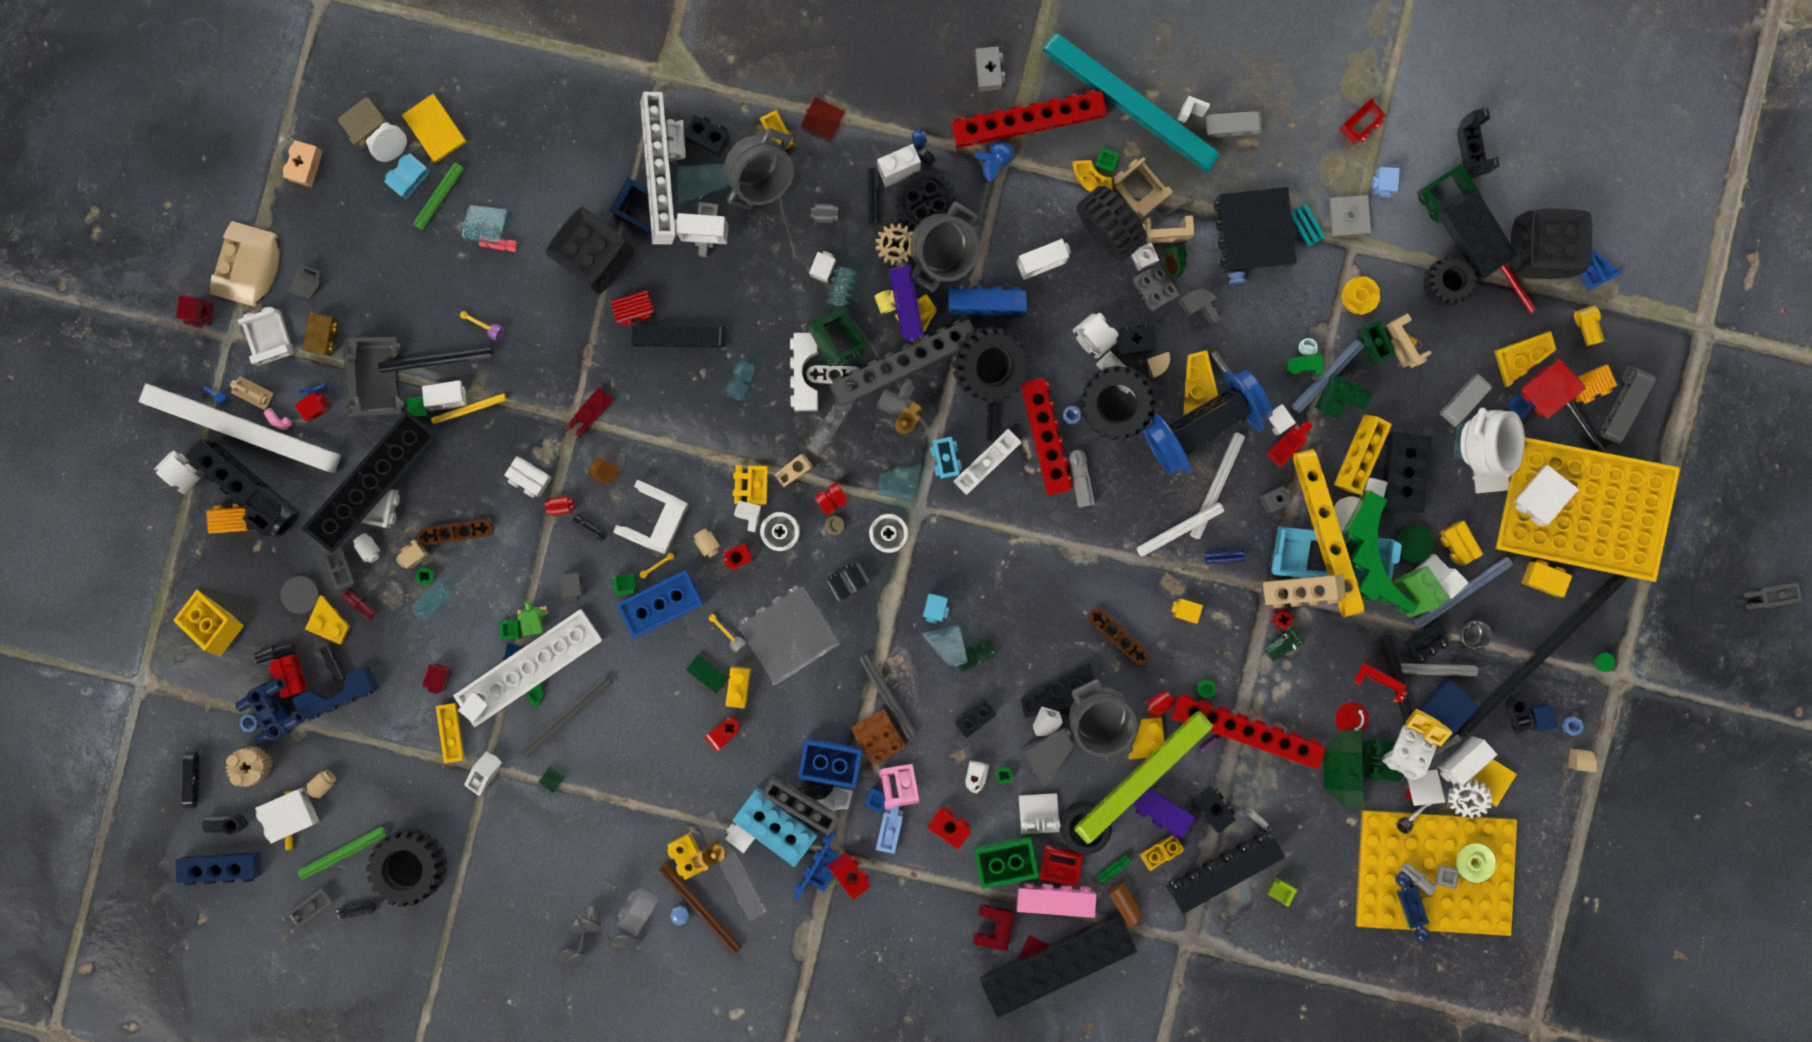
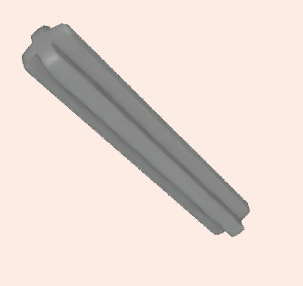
M1401 664L1400 667L1402 674L1478 675V667L1474 665Z

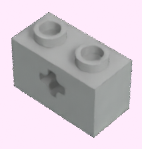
M999 46L976 49L975 61L978 91L1001 90L1002 83H1005V72H1001L1000 65L1003 64V53H999ZM988 66H991L993 72H989Z

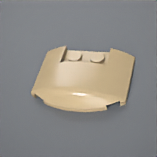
M231 221L223 236L225 239L215 273L211 275L210 294L256 307L258 305L256 302L263 296L266 297L278 272L280 248L277 247L275 239L278 236L272 232Z

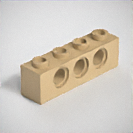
M1343 574L1263 582L1265 605H1273V608L1285 607L1287 603H1291V607L1303 606L1302 602H1309V605H1318L1324 600H1327V604L1339 603V599L1346 598ZM1321 586H1323L1325 590L1324 595L1320 592ZM1302 588H1305L1306 596L1303 595ZM1285 589L1288 591V597L1284 594Z

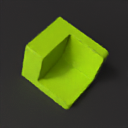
M1275 876L1266 894L1289 907L1297 889Z

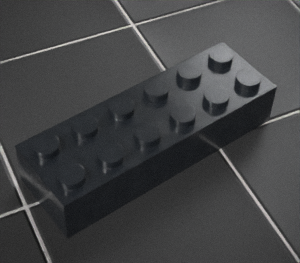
M1258 831L1248 841L1242 840L1236 844L1235 848L1220 852L1219 857L1205 860L1201 867L1189 869L1183 877L1171 879L1166 888L1181 913L1184 914L1286 858L1275 837L1267 831Z

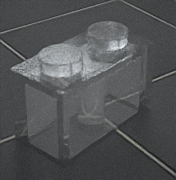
M640 887L636 892L633 890L627 899L630 902L627 908L623 907L617 916L619 918L617 925L637 936L659 898Z

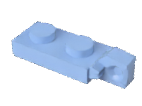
M899 806L884 811L876 846L878 851L895 854L903 819V811L899 810Z

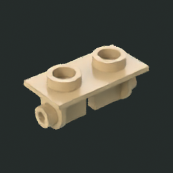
M239 376L237 381L233 380L230 383L232 394L263 410H266L274 395L271 391L242 376Z

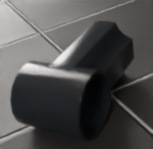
M241 814L233 816L207 815L202 822V829H204L205 833H226L232 835L244 830L247 826V819ZM233 821L236 823V828L232 824Z

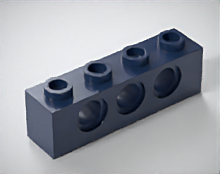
M260 852L183 856L175 860L177 883H184L185 886L195 885L197 882H203L205 885L214 884L220 880H223V883H233L236 879H242V882L254 881V878L261 875ZM236 864H238V865L240 866V868H241V871H240V872H238V871L236 870V868H235V865H236ZM217 865L220 866V868H221V873H218V872H217V870H216V866H217ZM198 866L202 869V874L198 873Z

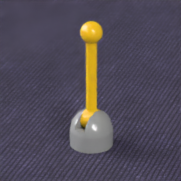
M714 614L709 616V620L714 622L731 640L730 647L735 653H738L747 644L743 638L733 637L718 622Z

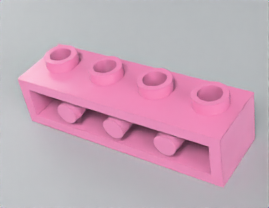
M1023 882L1017 888L1016 909L1017 912L1095 918L1096 893L1090 887L1072 889V886L1061 885V888H1055L1052 884L1034 886V883Z

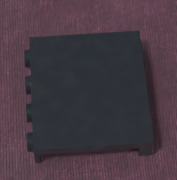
M1288 187L1226 193L1217 196L1216 200H1214V210L1218 212L1216 229L1220 231L1218 247L1219 250H1222L1220 265L1222 269L1224 268V274L1229 271L1283 265L1290 267L1297 263Z

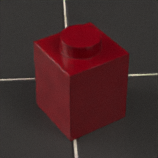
M437 663L429 664L422 686L428 688V692L435 694L446 691L453 668Z

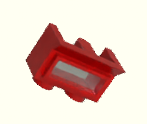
M1371 98L1339 130L1353 145L1358 141L1363 143L1370 136L1368 132L1372 128L1377 130L1384 123L1382 119L1386 114Z

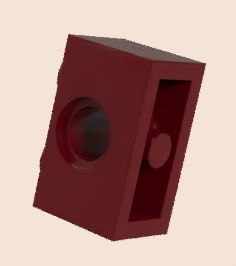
M179 295L176 319L182 320L183 324L191 325V327L204 328V325L211 326L214 303L198 297Z

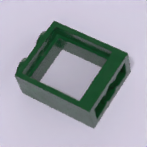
M1459 164L1417 192L1420 203L1426 206L1430 218L1436 221L1437 224L1441 223L1437 213L1442 209L1429 191L1430 189L1451 176L1463 195L1467 192L1478 190L1462 164Z
M845 307L815 319L807 327L830 367L835 364L841 366L850 357L856 359L862 355L861 351L867 347ZM835 322H838L852 347L839 354L824 328Z

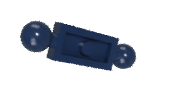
M1399 872L1395 876V882L1402 889L1396 892L1408 928H1416L1414 937L1418 942H1427L1430 938V932L1423 925L1428 924L1429 921L1417 886H1409L1411 883L1410 876L1404 872Z

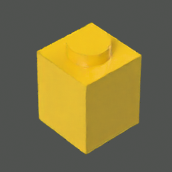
M1178 598L1177 601L1173 602L1171 608L1172 616L1198 624L1203 605Z

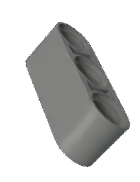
M1261 112L1206 116L1207 137L1262 133Z
M1476 373L1441 410L1440 415L1453 427L1457 426L1489 392L1492 386Z

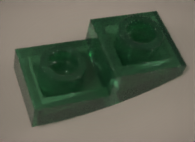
M987 638L953 655V658L960 672L963 673L991 659L997 653L990 639Z

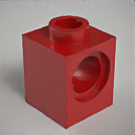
M315 392L310 393L294 405L304 421L313 422L330 410L325 396Z
M746 543L724 552L725 557L723 561L726 567H730L731 570L754 561ZM735 552H739L742 555V560L739 563H735L732 559Z

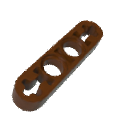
M476 520L421 529L417 538L423 545L490 536L494 531V526L491 521ZM483 523L489 527L485 534L484 531H475V528L482 527ZM465 525L470 528V534L466 537L462 536L460 532L461 528ZM445 528L451 531L449 539H444L441 535L442 530ZM426 531L428 534L437 535V537L429 538V542H427V539H423Z
M1098 608L1090 611L1088 615L1090 623L1127 657L1139 665L1145 664L1148 661V651L1107 613ZM1093 613H1101L1100 617L1104 621L1107 618L1109 619L1102 629L1099 627L1102 625L1100 621H1093ZM1111 624L1117 628V632L1112 636L1106 632L1107 626ZM1125 637L1131 641V645L1128 648H1122L1120 644L1121 640ZM1133 648L1140 653L1143 651L1144 659L1136 660L1137 655L1134 652H1131V654L1128 652Z

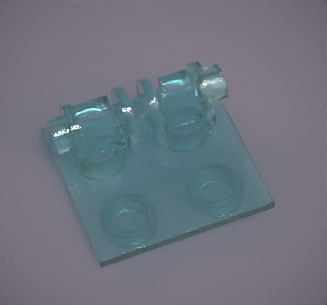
M469 205L466 220L461 222V229H463L461 238L500 243L507 210Z

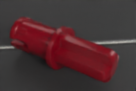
M350 587L346 588L347 593L345 591L342 592L341 597L353 606V610L359 611L367 620L372 619L376 615V611L365 602V598L359 597Z

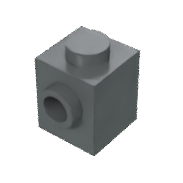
M1284 486L1259 496L1266 513H1272L1292 504V495Z

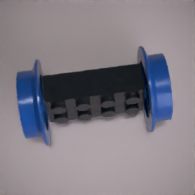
M1244 369L1236 375L1230 371H1225L1226 391L1168 425L1157 413L1153 414V424L1147 426L1143 433L1156 459L1169 475L1172 476L1180 470L1190 474L1191 467L1185 453H1191L1197 449L1198 445L1212 441L1214 439L1213 436L1229 431L1230 426L1235 423L1240 424L1246 420L1256 431H1263V421L1273 415V411L1265 392L1249 371Z

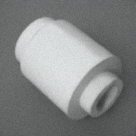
M365 533L354 539V547L364 562L369 561V563H372L379 559L381 551L371 536Z

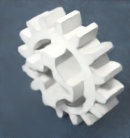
M1475 779L1474 782L1469 780L1463 786L1453 784V789H1449L1448 802H1450L1451 809L1455 808L1456 814L1461 812L1462 817H1465L1467 814L1473 819V815L1476 814L1478 817H1481V812L1486 814L1487 808H1491L1492 795L1490 794V789L1485 788V783L1479 785L1478 780Z

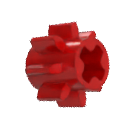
M1278 608L1277 613L1271 612L1273 620H1270V622L1276 624L1274 629L1278 630L1282 626V630L1287 631L1286 626H1294L1291 620L1295 616L1289 615L1290 609H1286L1283 612L1282 608ZM1282 616L1286 617V620H1283V622H1279V619Z

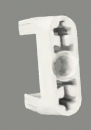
M637 480L634 487L638 488L640 492L666 503L651 537H648L628 527L616 525L613 532L644 547L666 554L687 510L688 503Z

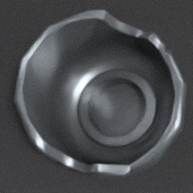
M1469 621L1460 629V640L1463 645L1474 650L1481 647L1486 648L1492 641L1493 632L1482 621Z

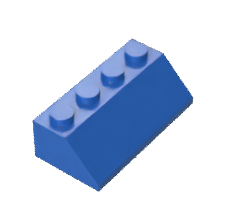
M953 286V289H949L948 314L1024 316L1027 311L1026 291H1022L1020 287H1011L1010 290H1002V287H991V290H983L982 286H973L972 289H964V286Z

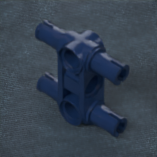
M278 678L269 684L263 683L249 690L246 697L235 703L236 709L240 712L251 707L264 731L254 736V742L257 745H262L270 740H278L289 734L294 727L304 722V717L300 712L288 717L275 693L286 687L285 681L282 678Z

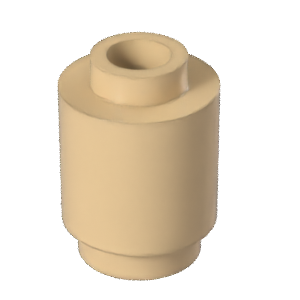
M707 528L693 536L695 538L694 542L704 557L708 555L711 558L719 553L718 548H720V545L711 531L708 532Z
M329 770L319 772L307 783V793L313 798H321L334 786L336 777Z

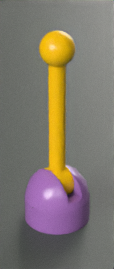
M465 311L460 313L462 319H468L487 329V334L490 338L498 341L502 337L504 327L497 324L488 326L472 318Z

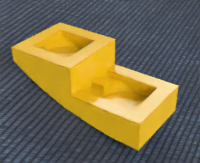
M1415 709L1405 722L1406 727L1422 733L1425 740L1442 746L1452 734V731L1444 724L1418 709Z

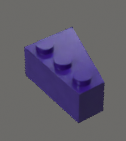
M1150 788L1133 804V807L1136 808V813L1144 818L1148 815L1153 819V824L1160 828L1163 826L1170 829L1168 833L1176 838L1180 836L1187 838L1198 820V817L1183 810V808L1175 805Z

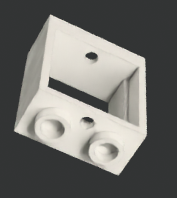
M678 213L677 219H674L676 235L679 236L681 241L727 244L729 225L723 216Z
M1063 239L1020 255L1017 265L1023 280L1066 264L1071 251L1069 245L1064 243Z

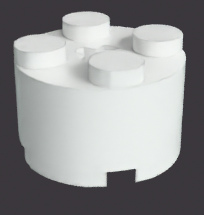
M1101 313L1097 315L1090 314L1073 329L1074 333L1076 331L1078 333L1076 339L1089 354L1091 352L1095 353V358H1099L1116 344V338L1119 336L1114 328L1108 326L1106 318Z
M174 450L154 468L158 476L170 486H178L179 489L177 491L184 495L204 474L200 469L196 470L193 468L183 454H178Z
M776 512L769 515L763 521L760 535L763 542L770 549L785 551L794 547L798 542L800 526L793 516L783 512ZM780 526L785 530V534H782L781 537L776 533V529H780Z
M884 514L873 521L869 530V536L872 544L878 550L891 553L898 551L904 546L908 538V529L900 517L893 514ZM886 528L894 531L891 539H887V536L883 535V532L887 530Z

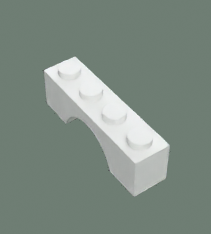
M794 333V338H790V349L794 350V357L790 358V367L794 369V376H791L790 379L791 388H794V395H791V407H794L796 412L818 411V391L809 387L803 378V368L811 357L818 355V346L810 333Z

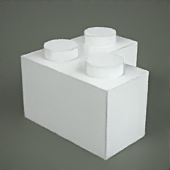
M1431 554L1430 557L1422 561L1414 569L1417 570L1428 566L1450 597L1449 599L1456 596L1469 583L1456 569L1448 568L1436 554Z

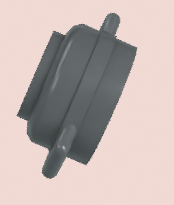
M768 128L763 135L757 134L743 138L733 146L724 164L725 176L732 187L727 203L750 210L754 205L771 203L785 193L794 176V165L785 151L791 141L790 135Z
M954 202L947 214H933L923 219L914 229L910 241L911 256L916 265L911 274L913 277L911 280L929 291L935 292L941 281H956L967 275L975 266L979 255V240L973 229L978 220V215L960 203ZM957 211L969 218L968 222L956 217ZM921 272L934 278L932 283L921 277Z
M1098 679L1074 689L1072 696L1075 701L1070 707L1069 724L1072 735L1079 746L1093 756L1103 757L1107 763H1111L1133 752L1131 742L1136 736L1138 724L1134 709L1125 696L1113 688L1103 687Z

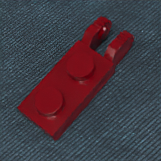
M598 387L575 413L574 418L569 421L565 429L567 431L573 429L576 423L580 421L584 425L574 434L575 438H580L588 428H591L614 399Z

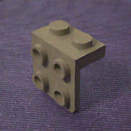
M369 98L361 100L338 119L341 126L350 136V141L360 150L368 146L366 144L367 138L379 129L381 124L388 123Z

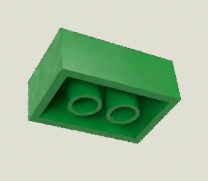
M1030 836L973 847L982 889L1039 878Z

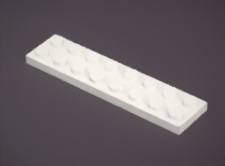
M580 609L453 696L461 707L473 692L478 691L480 693L479 697L488 703V706L481 713V718L474 723L471 722L475 728L602 642L603 639L584 611Z

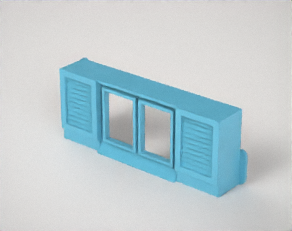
M1278 526L1271 568L1274 575L1300 578L1328 576L1327 571L1307 570L1311 540L1317 541L1315 531ZM1342 533L1344 542L1347 544L1351 540L1346 537L1347 534ZM1378 538L1380 559L1386 574L1392 581L1394 564L1399 562L1402 546L1393 539ZM1359 541L1353 542L1350 545H1357ZM1331 547V552L1336 555L1337 550ZM1354 569L1358 584L1365 571L1360 572Z

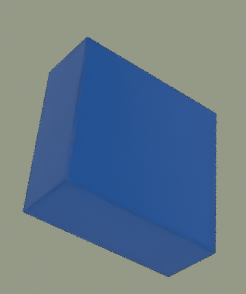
M1517 393L1506 409L1514 411L1519 415L1520 420H1523L1534 404L1531 401L1527 402L1521 393Z
M872 787L864 806L882 814L885 807L884 801H886L884 792Z

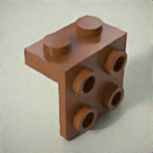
M885 709L875 712L872 716L851 727L857 742L873 765L882 762L905 748L904 741L893 726Z

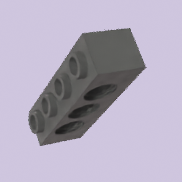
M772 775L762 791L763 797L827 835L831 833L839 819L838 813Z

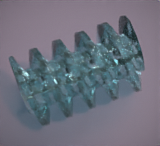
M837 266L838 269H835L833 273L838 277H832L831 281L835 284H831L829 288L833 291L827 294L832 299H827L826 304L842 308L844 305H850L846 298L852 297L848 290H854V287L849 284L856 282L851 276L858 275V273L849 268Z

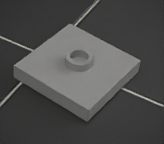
M1368 195L1328 199L1332 237L1371 233Z

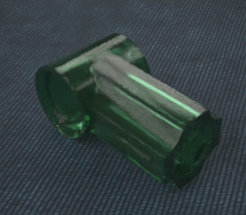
M1294 626L1288 628L1287 631H1283L1279 635L1280 637L1263 648L1272 662L1287 652L1298 649L1305 643Z

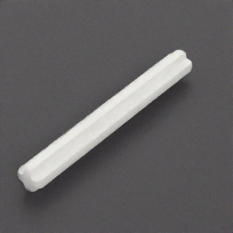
M1218 502L1138 546L1137 551L1139 555L1143 557L1224 512L1223 506Z

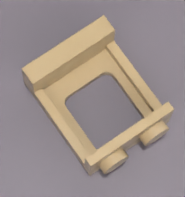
M1144 157L1139 161L1137 158L1128 165L1129 169L1125 173L1121 171L1113 178L1115 181L1112 184L1117 193L1141 220L1173 193L1169 186L1165 187L1144 163L1146 160ZM1134 171H1139L1153 187V191L1139 202L1135 201L1122 185V182Z
M1185 216L1179 223V228L1151 230L1150 218H1146L1142 224L1147 235L1145 244L1188 242L1194 236L1193 216Z
M1409 314L1403 315L1384 326L1386 335L1393 344L1394 352L1403 368L1409 365L1411 368L1416 365L1418 366L1427 361L1426 357L1432 354L1430 350L1418 354L1402 326L1412 320Z

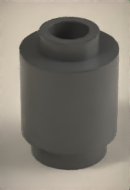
M815 203V207H811V219H815V223L838 222V206Z

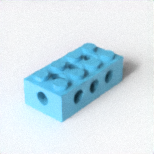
M757 787L734 817L733 822L795 867L817 838L819 832L799 817L763 797V790ZM756 812H763L765 814V818H757ZM778 823L781 829L778 831L773 830L771 824ZM792 834L796 837V841L790 842L786 836Z

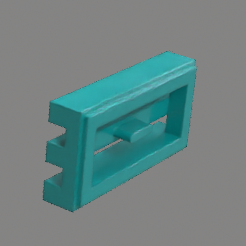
M1307 204L1291 213L1292 221L1307 247L1326 237ZM1302 211H1304V213L1306 214V216H1307V218L1309 219L1311 225L1313 226L1314 230L1316 231L1318 237H1317L1316 234L1314 233L1312 227L1310 226L1309 222L1307 221V219H1306V217H1305V215L1303 214ZM1297 214H1298L1299 217L1301 218V220H1302L1304 226L1306 227V229L1308 230L1310 236L1312 237V239H1313L1312 241H1310V239H1309V237L1307 236L1306 232L1304 231L1302 225L1300 224L1299 220L1297 219V217H1296Z

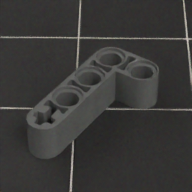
M1632 365L1628 366L1624 371L1622 380L1625 382V385L1600 430V437L1617 444L1624 440L1655 383L1654 375Z

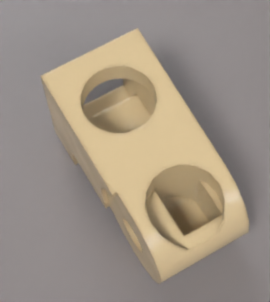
M800 454L777 472L775 476L781 485L786 487L814 467L804 454Z

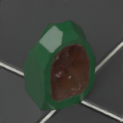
M1185 245L1163 249L1164 267L1173 278L1181 277L1187 265L1186 257L1188 255Z

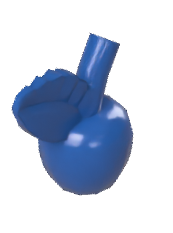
M1003 141L992 144L989 148V153L975 151L974 158L985 160L982 172L988 182L996 177L999 167L1009 164L1014 159L1015 149L1010 142Z

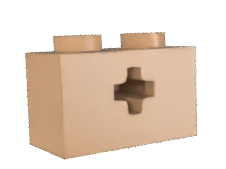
M294 140L293 145L289 148L288 162L283 168V177L289 181L312 187L323 151L316 146Z

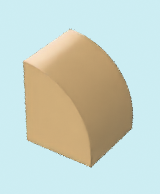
M1169 352L1145 361L1151 379L1160 376L1166 371L1170 363Z
M1570 748L1568 768L1597 773L1594 753L1589 750Z

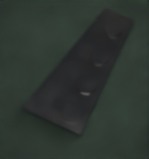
M1088 662L1021 698L1020 702L1024 718L1038 715L1041 707L1055 711L1071 707L1075 701L1072 691L1095 680L1091 663Z

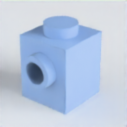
M1378 168L1371 183L1372 188H1374V194H1380V197L1388 198L1398 192L1400 168Z

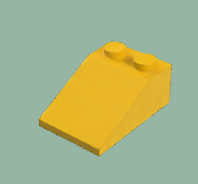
M199 590L194 592L173 620L204 651L220 657L244 627L236 617Z

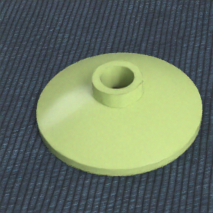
M1473 843L1461 849L1457 856L1456 865L1464 879L1479 883L1492 876L1496 867V859L1488 847ZM1475 858L1476 864L1472 865L1471 860Z

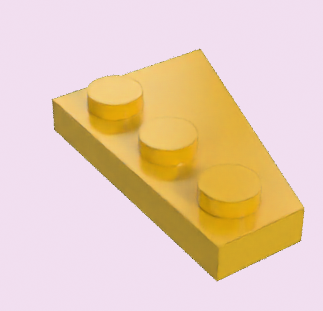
M1551 331L1494 351L1505 387H1509L1513 384V381L1526 374L1531 367L1539 364L1556 350Z

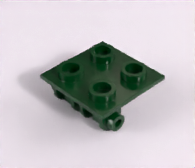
M1366 739L1364 778L1401 782L1402 773L1398 770L1390 769L1387 764L1382 762L1384 754L1393 750L1395 742Z

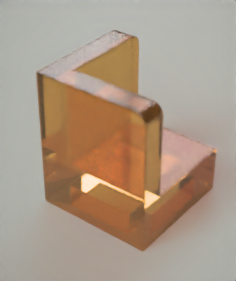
M597 457L587 474L605 485L611 486L619 473V469Z

